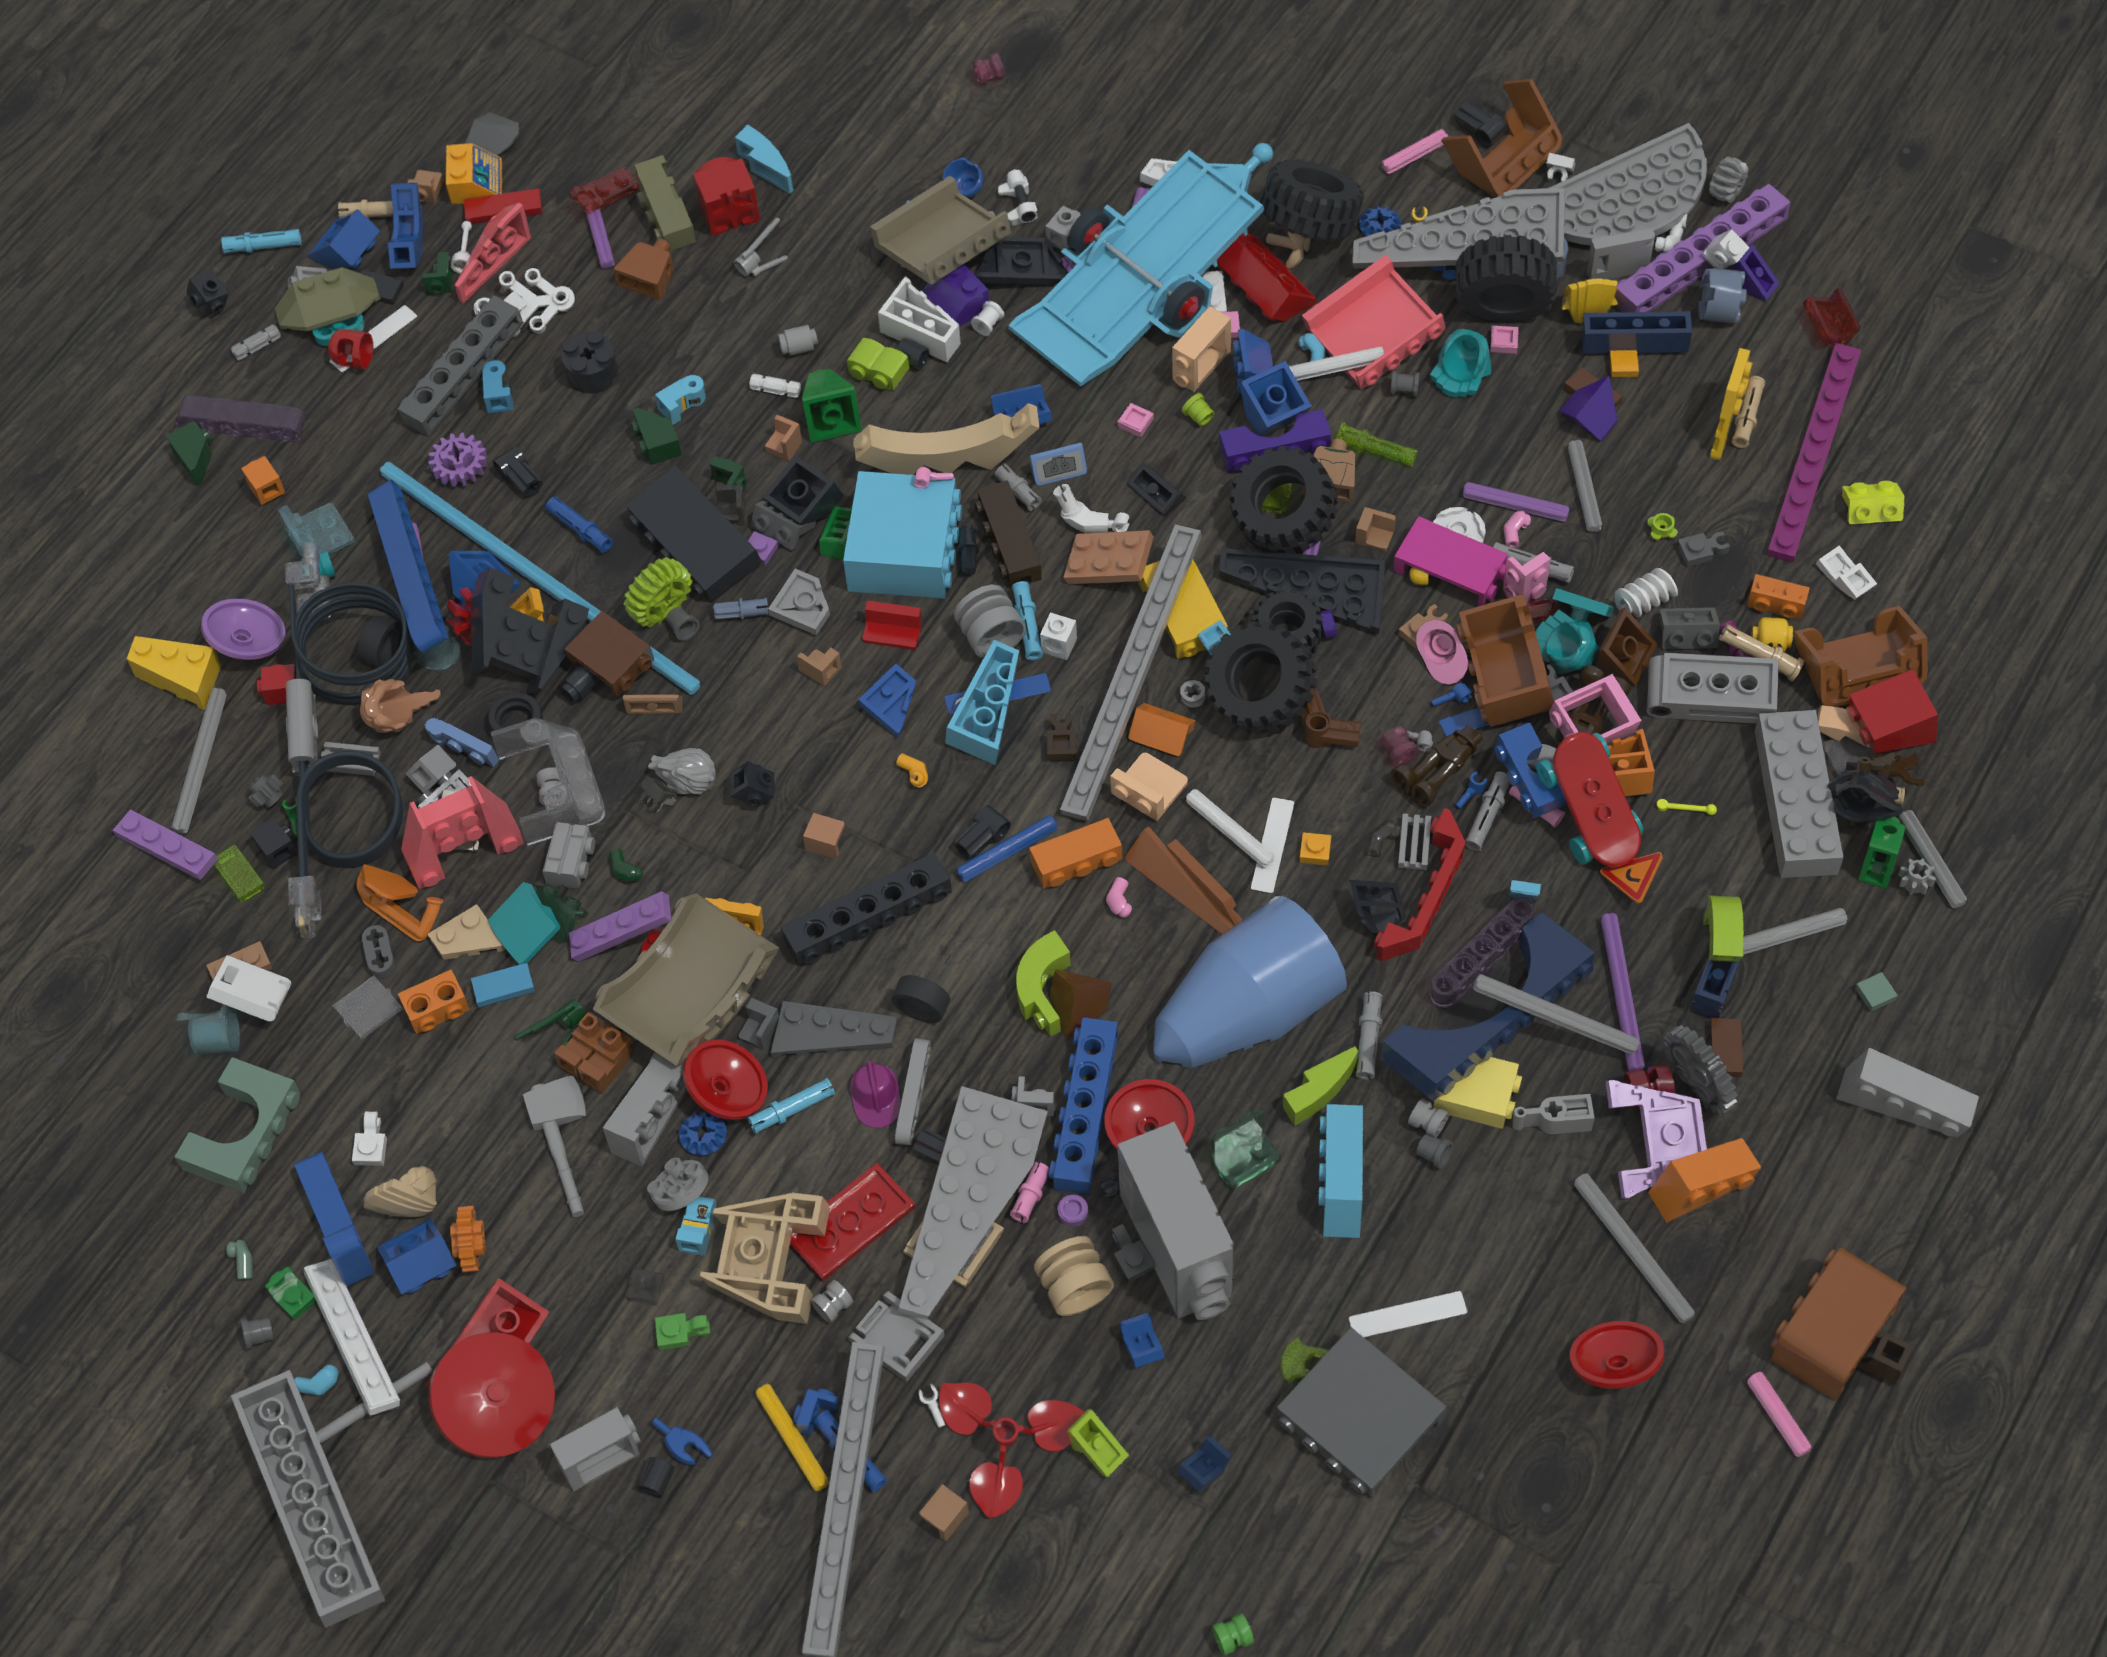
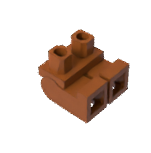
M589 1012L582 1018L579 1026L572 1033V1039L565 1046L561 1045L554 1052L558 1067L577 1079L581 1078L583 1083L603 1094L629 1061L633 1052V1048L630 1045L633 1042L632 1038Z

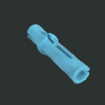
M299 229L261 234L246 232L244 235L222 237L224 254L239 251L253 253V250L301 246L302 244Z
M1024 581L1017 582L1012 586L1016 603L1014 608L1026 624V632L1023 636L1025 657L1028 660H1037L1043 656L1034 614L1036 612V605L1032 602L1029 584Z
M825 1078L823 1081L779 1103L777 1101L770 1103L769 1108L747 1117L749 1124L753 1125L751 1129L755 1134H758L760 1131L776 1123L782 1124L786 1122V1118L830 1096H834L835 1091L833 1088H830L832 1084L828 1078Z

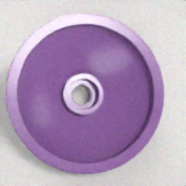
M227 599L217 602L206 610L201 622V631L208 644L218 652L235 659L255 660L267 657L275 653L282 646L285 638V626L280 616L268 606L248 599Z

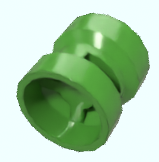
M1242 1613L1233 1616L1231 1621L1226 1624L1219 1622L1212 1625L1214 1637L1224 1656L1233 1653L1237 1646L1247 1647L1254 1644L1251 1629Z

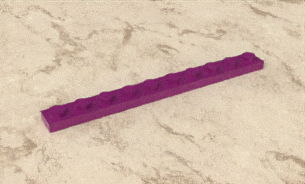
M1835 343L1767 556L1794 563L1857 367L1861 349Z

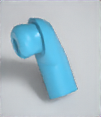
M1306 333L1305 336L1299 338V346L1303 350L1309 349L1311 351L1310 362L1324 359L1325 348L1314 334Z
M327 1365L313 1378L296 1377L295 1382L300 1393L320 1396L337 1382L339 1372L335 1366Z

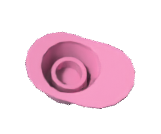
M1432 620L1423 624L1416 635V644L1429 672L1440 683L1452 684L1458 682L1464 677L1468 667V658L1458 631L1440 620Z

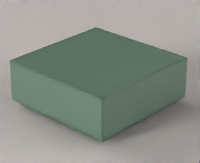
M1882 972L1857 983L1855 987L1870 1011L1895 1001L1898 996Z

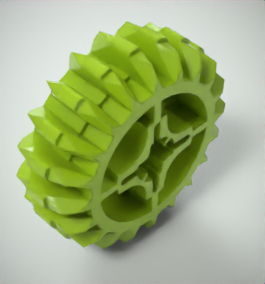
M666 557L663 560H656L654 564L650 563L648 568L641 570V574L638 577H634L635 581L633 584L629 585L630 590L625 594V610L635 622L643 627L648 626L650 628L655 623L660 624L666 619L667 614L673 608L681 607L682 602L687 600L686 594L691 591V574L679 561H675L673 558L669 559Z

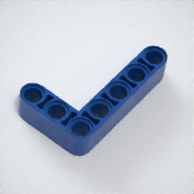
M321 1151L294 1163L324 1234V1243L346 1287L374 1275L375 1272L323 1152Z

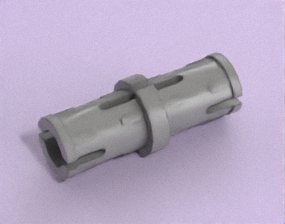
M1007 464L1001 465L996 470L995 477L1000 482L1008 480L1014 497L1020 500L1029 511L1035 510L1040 505L1042 499L1029 488L1028 482L1016 475Z

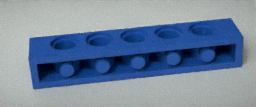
M1082 1018L1081 1028L1075 1029L1073 1045H1077L1076 1054L1070 1055L1069 1071L1073 1072L1071 1081L1066 1080L1064 1088V1098H1068L1066 1107H1061L1059 1124L1063 1125L1061 1134H1056L1054 1151L1058 1152L1057 1161H1051L1049 1178L1054 1179V1190L1090 1195L1118 1039V1022ZM1092 1049L1099 1051L1095 1055H1090L1086 1052ZM1085 1076L1094 1077V1079L1091 1081L1082 1080V1078ZM1081 1102H1087L1090 1104L1086 1108H1080L1077 1106V1104ZM1075 1129L1085 1130V1132L1080 1135L1072 1133V1131ZM1070 1156H1078L1081 1158L1076 1162H1071L1067 1160V1158Z

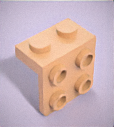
M1142 753L1126 773L1117 768L1110 776L1111 794L1156 821L1160 819L1188 784V778L1148 753Z

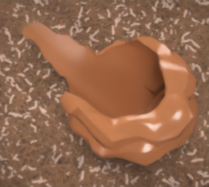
M393 679L386 681L377 680L373 683L372 687L362 691L360 714L363 721L369 727L374 728L376 732H399L412 722L413 712L419 711L422 707L429 706L432 701L439 700L440 690L436 689L434 692L424 691L411 694L405 690L403 686L405 685L404 681Z

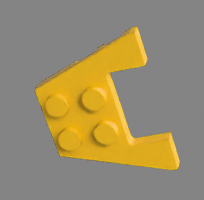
M1739 348L1726 389L1720 421L1715 434L1716 439L1710 455L1712 459L1721 460L1733 414L1739 415L1743 401L1742 397L1746 393L1749 379L1746 378H1749L1753 364L1749 362L1750 350Z

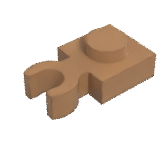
M1436 604L1428 608L1425 617L1417 613L1399 628V636L1417 651L1419 650L1416 644V635L1423 624L1432 620H1440L1447 623V613L1441 617L1434 616L1438 608Z

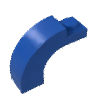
M418 182L392 183L394 227L392 239L388 242L390 268H416L421 260L423 246L422 207H420Z

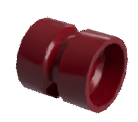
M1667 1064L1651 1066L1647 1072L1642 1068L1624 1072L1623 1081L1625 1084L1675 1094L1673 1077ZM1638 1105L1630 1106L1631 1109L1640 1108Z

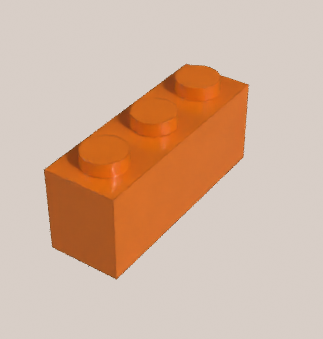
M1109 818L1029 847L1030 862L1043 889L1050 886H1060L1066 880L1077 876H1086L1092 870L1103 866H1112L1122 859V844Z

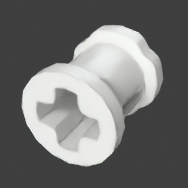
M986 301L981 313L978 316H974L971 320V325L979 334L988 336L993 331L992 327L996 321L1004 317V311L997 303Z

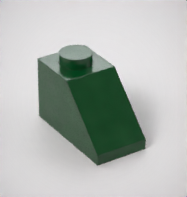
M192 421L166 435L172 452L196 486L202 484L212 457V451L209 446L212 440L205 428L199 429L197 424Z

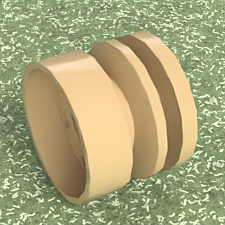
M1077 1236L1054 1245L1045 1251L1034 1264V1270L1037 1276L1041 1278L1042 1286L1049 1289L1048 1297L1056 1313L1061 1316L1074 1315L1092 1308L1105 1299L1114 1288V1282L1105 1265L1098 1263L1100 1257L1098 1252L1094 1250L1092 1240L1086 1236Z

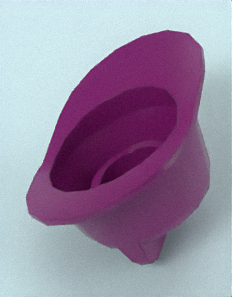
M871 1060L867 1061L866 1065L856 1071L851 1079L850 1089L857 1118L864 1125L871 1128H883L891 1125L898 1118L901 1099L897 1078L889 1067L873 1063Z

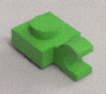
M686 1313L655 1318L657 1345L660 1351L690 1346L689 1337L711 1334L710 1323L707 1321L706 1315L693 1317L689 1321Z

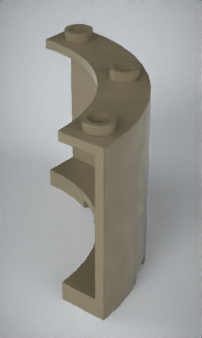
M697 893L678 900L674 907L675 913L671 921L668 922L657 940L648 951L645 950L639 955L636 963L628 971L612 982L600 987L596 994L597 1001L593 1007L594 1011L676 1066L684 1063L689 1053L698 1044L713 1040L730 1023L751 996L747 993V990L756 977L760 980L763 978L779 947Z

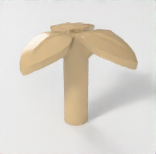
M1288 232L1289 237L1268 234L1266 238L1267 244L1293 250L1285 265L1288 269L1295 267L1302 261L1304 256L1303 250L1306 252L1309 250V237L1304 238L1299 234H1292Z

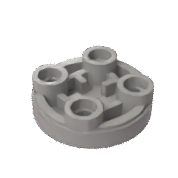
M673 1158L665 1164V1170L656 1180L647 1186V1191L659 1209L664 1211L677 1210L687 1206L701 1195L708 1183V1173L698 1161H681L679 1158Z

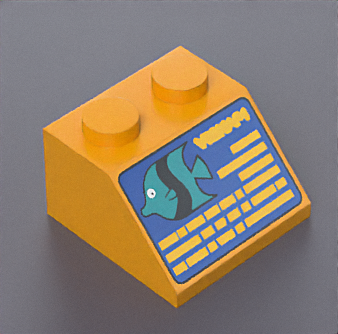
M472 143L447 145L446 186L451 204H462L464 199L502 194V159Z

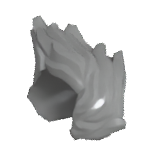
M683 749L672 752L666 757L653 755L651 758L652 762L648 765V768L655 770V774L667 783V787L677 794H703L711 789L716 781L714 762L701 749Z

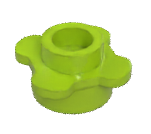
M1666 513L1650 517L1648 525L1652 530L1651 538L1654 540L1666 537L1675 538L1678 531L1674 528V517Z

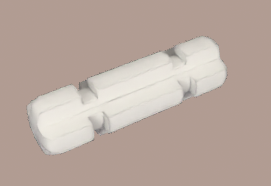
M752 374L749 382L751 389L761 391L762 388L764 392L779 395L788 393L787 396L797 398L801 392L799 382L789 381L787 383V380L769 376L763 378V375Z

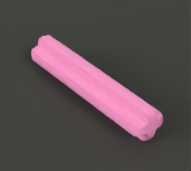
M1440 129L1382 161V169L1386 174H1391L1443 145L1441 140L1444 137H1448L1447 133Z
M1757 1372L1750 1376L1748 1385L1795 1456L1800 1457L1808 1453L1811 1449V1444L1762 1372Z

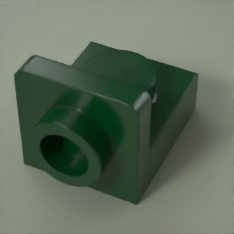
M438 252L437 263L433 264L434 273L422 274V282L427 294L452 292L453 270L449 253Z

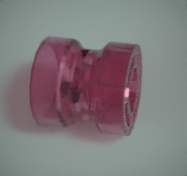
M998 53L989 55L987 59L979 58L972 62L976 79L980 85L989 82L991 78L999 79L1005 76L1004 66Z
M1403 726L1390 729L1381 738V744L1387 751H1390V758L1395 765H1404L1410 762L1419 752L1416 744L1409 740V733Z

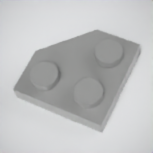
M794 569L768 608L770 616L814 635L818 634L830 616L819 578L798 569Z

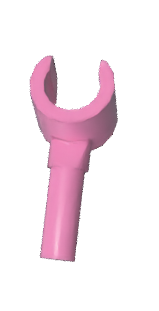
M921 467L916 472L914 485L917 488L924 489L929 486L930 480H953V473H931L930 469Z

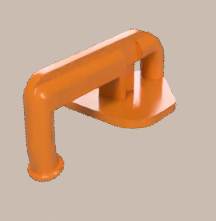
M366 864L363 865L357 878V890L366 906L413 940L423 941L428 937L427 934L430 933L440 906L443 904L442 899L428 897L426 899L428 902L427 908L421 921H419L393 902V900L416 896L418 889L405 878Z

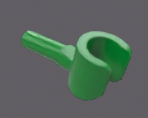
M285 799L282 805L286 816L290 818L292 835L294 838H298L297 802L294 806L288 807Z

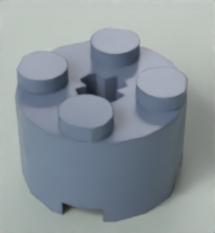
M1717 268L1705 269L1700 288H1703L1702 301L1698 303L1699 319L1711 322L1739 323V306L1744 305L1746 301V289H1742L1745 272Z

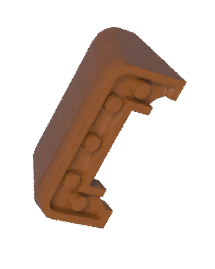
M1900 606L1885 609L1877 614L1874 619V631L1823 643L1822 634L1815 628L1794 631L1796 649L1800 658L1804 659L1803 665L1819 700L1824 706L1840 707L1848 705L1850 694L1912 669L1921 685L1927 678V636Z

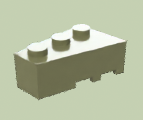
M661 155L635 164L640 190L639 193H636L641 208L646 207L647 209L645 215L649 225H654L656 228L654 229L656 240L664 239L670 244L668 252L695 243L693 225L681 197H678L673 187L675 185L673 177H668L664 156Z

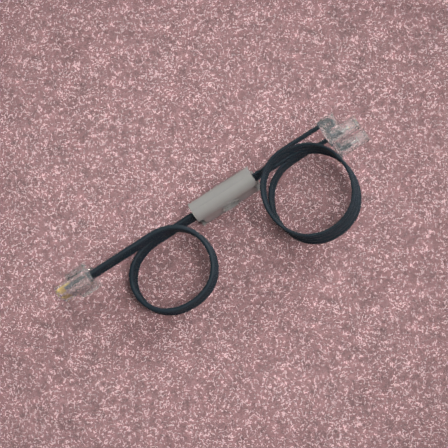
M314 543L302 546L303 561L285 564V582L288 584L290 593L291 637L296 652L297 678L286 682L288 762H291L293 773L300 778L296 800L299 877L288 878V902L291 913L296 921V927L300 929L301 938L316 937L315 920H321L320 891L316 888L314 876H308L307 841L313 852L328 864L338 867L361 866L380 857L390 848L399 833L403 817L402 797L396 779L389 768L380 760L357 751L334 752L318 759V726L315 694H313V691L327 701L342 705H360L362 692L337 693L327 690L318 685L311 678L308 671L319 679L332 684L361 686L384 679L400 666L390 679L403 681L409 672L413 657L412 639L404 612L398 601L387 591L371 584L349 582L330 586L329 577L320 575L319 546ZM313 588V593L296 596L297 616L295 618L294 589ZM345 595H367V596H372V597H366V596H350V597H343V598H339V599L330 601V600L333 599V598L340 597V596H345ZM353 608L378 610L393 617L403 628L402 640L394 656L382 666L368 672L339 674L326 671L311 663L306 656V642L312 630L323 619H327L339 611ZM343 765H359L375 770L392 787L394 793L393 817L386 832L373 845L355 853H333L322 848L311 834L309 789L313 782L329 769Z

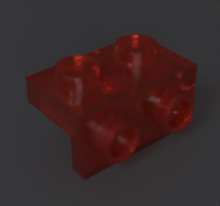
M1836 289L1829 298L1807 297L1802 303L1822 344L1838 343L1848 345L1861 329L1842 289Z

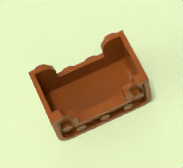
M1517 595L1459 612L1462 623L1457 624V629L1466 654L1471 653L1472 660L1468 661L1471 676H1477L1478 683L1473 684L1474 694L1483 723L1489 722L1490 727L1550 711L1554 698L1525 595Z
M1842 1247L1838 1251L1834 1249L1830 1251L1823 1263L1824 1267L1820 1274L1816 1272L1807 1286L1811 1290L1806 1298L1802 1296L1798 1298L1791 1310L1795 1315L1790 1322L1784 1320L1775 1333L1776 1337L1770 1346L1774 1349L1771 1361L1835 1402L1844 1390V1383L1852 1376L1856 1366L1884 1324L1888 1322L1889 1318H1892L1898 1309L1907 1289L1901 1283Z

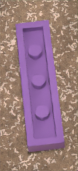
M131 809L113 829L118 838L199 880L206 875L218 860L212 851Z
M661 891L570 932L571 958L578 962L671 921L669 895Z

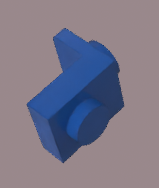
M1148 1313L1120 1322L1124 1345L1135 1368L1165 1358Z
M808 1389L803 1405L798 1404L794 1414V1422L800 1434L807 1437L812 1436L815 1427L813 1421L819 1415L820 1409L838 1413L840 1408L838 1398L832 1392L825 1389H817V1391Z

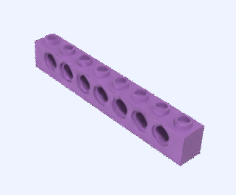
M1770 184L1762 189L1755 190L1750 197L1734 204L1725 214L1716 216L1710 224L1704 228H1698L1686 240L1679 241L1670 251L1665 254L1661 253L1652 263L1646 267H1640L1628 279L1621 280L1617 284L1614 296L1618 303L1615 306L1622 312L1652 311L1701 278L1705 269L1714 268L1703 257L1702 253L1717 235L1732 229L1748 246V244H1751L1787 219L1791 202Z

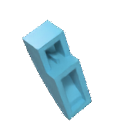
M747 125L735 137L738 155L749 160L752 173L790 194L793 191L791 174L783 157L767 138Z

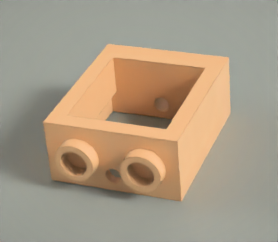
M1209 306L1172 347L1173 380L1179 386L1186 387L1195 392L1231 351L1230 317Z

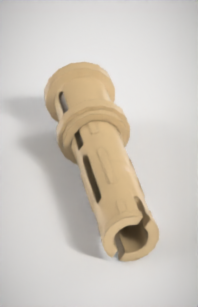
M1729 624L1724 627L1723 635L1719 637L1720 641H1724L1754 658L1779 659L1778 672L1786 675L1787 679L1791 682L1795 680L1804 663V659H1796L1784 653L1783 648H1772L1733 628Z

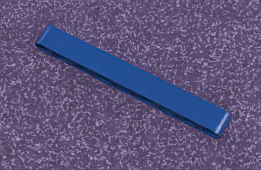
M390 479L369 492L368 497L411 637L419 650L426 653L448 639V634L404 495L395 481Z

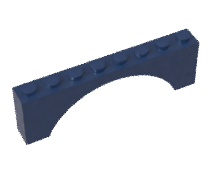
M1541 912L1522 927L1519 947L1526 962L1527 980L1521 991L1554 1004V1001L1559 996L1567 995L1577 981L1586 979L1593 971L1594 966L1592 964L1595 952ZM1509 1005L1499 1014L1484 1022L1460 1029L1426 1030L1403 1024L1383 1040L1380 1059L1434 1101L1440 1095L1448 1094L1455 1086V1083L1462 1077L1467 1078L1481 1061H1488L1495 1053V1050L1502 1044H1508L1515 1036V1033L1522 1027L1527 1028L1530 1026L1536 1015Z

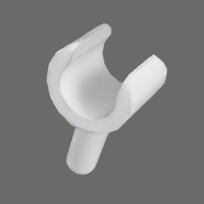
M930 1384L934 1391L933 1396L925 1398L922 1395L921 1389H919V1397L923 1403L928 1404L936 1424L940 1428L945 1426L936 1401L938 1397L937 1389L933 1384Z

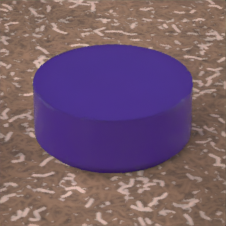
M1322 611V625L1326 638L1336 637L1337 629L1332 611Z

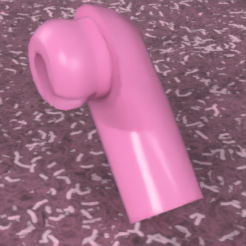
M1117 877L1106 897V902L1115 915L1118 914L1121 918H1126L1132 911V906L1126 903L1127 900L1123 896L1129 883L1125 879Z

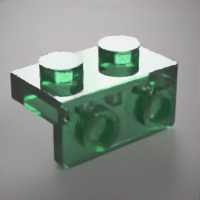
M548 883L532 885L542 905L551 908L561 927L553 937L562 942H567L569 933L573 931L579 917H586L589 911L581 907L582 902L570 896L564 898L559 895V889Z

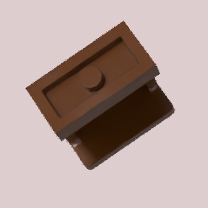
M603 611L565 648L571 664L575 667L578 664L585 667L608 684L613 694L617 697L624 691L629 690L634 680L642 672L647 671L654 661L650 645Z

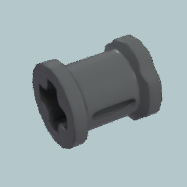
M1393 370L1391 394L1396 392L1412 393L1413 396L1417 397L1420 373L1416 372L1414 375L1399 374L1396 370Z

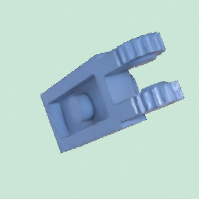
M431 718L426 721L425 729L430 734V738L441 746L446 744L451 750L459 754L463 751L469 755L471 760L479 765L485 763L494 768L499 761L491 745L449 723L438 720V718Z

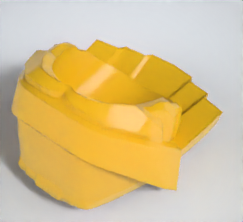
M1589 279L1567 285L1563 290L1562 309H1569L1573 321L1582 324L1584 313H1607L1611 305H1618L1614 297L1617 281Z

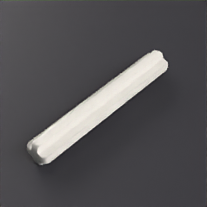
M1375 347L1289 366L1296 380H1302L1369 365L1382 356L1384 350L1382 347Z
M1193 789L1188 793L1186 802L1262 867L1266 868L1274 861V854L1200 791Z

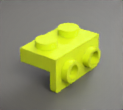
M1881 481L1878 484L1870 485L1853 483L1851 486L1842 487V497L1848 506L1849 524L1903 520L1904 494L1897 483L1892 481Z

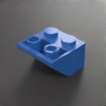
M1238 329V340L1233 341L1235 356L1233 357L1234 373L1238 375V378H1236L1237 392L1242 394L1240 383L1272 368L1273 363L1269 342L1244 329Z

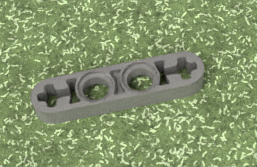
M915 1038L896 1127V1144L911 1146L913 1142L930 1058L931 1040Z

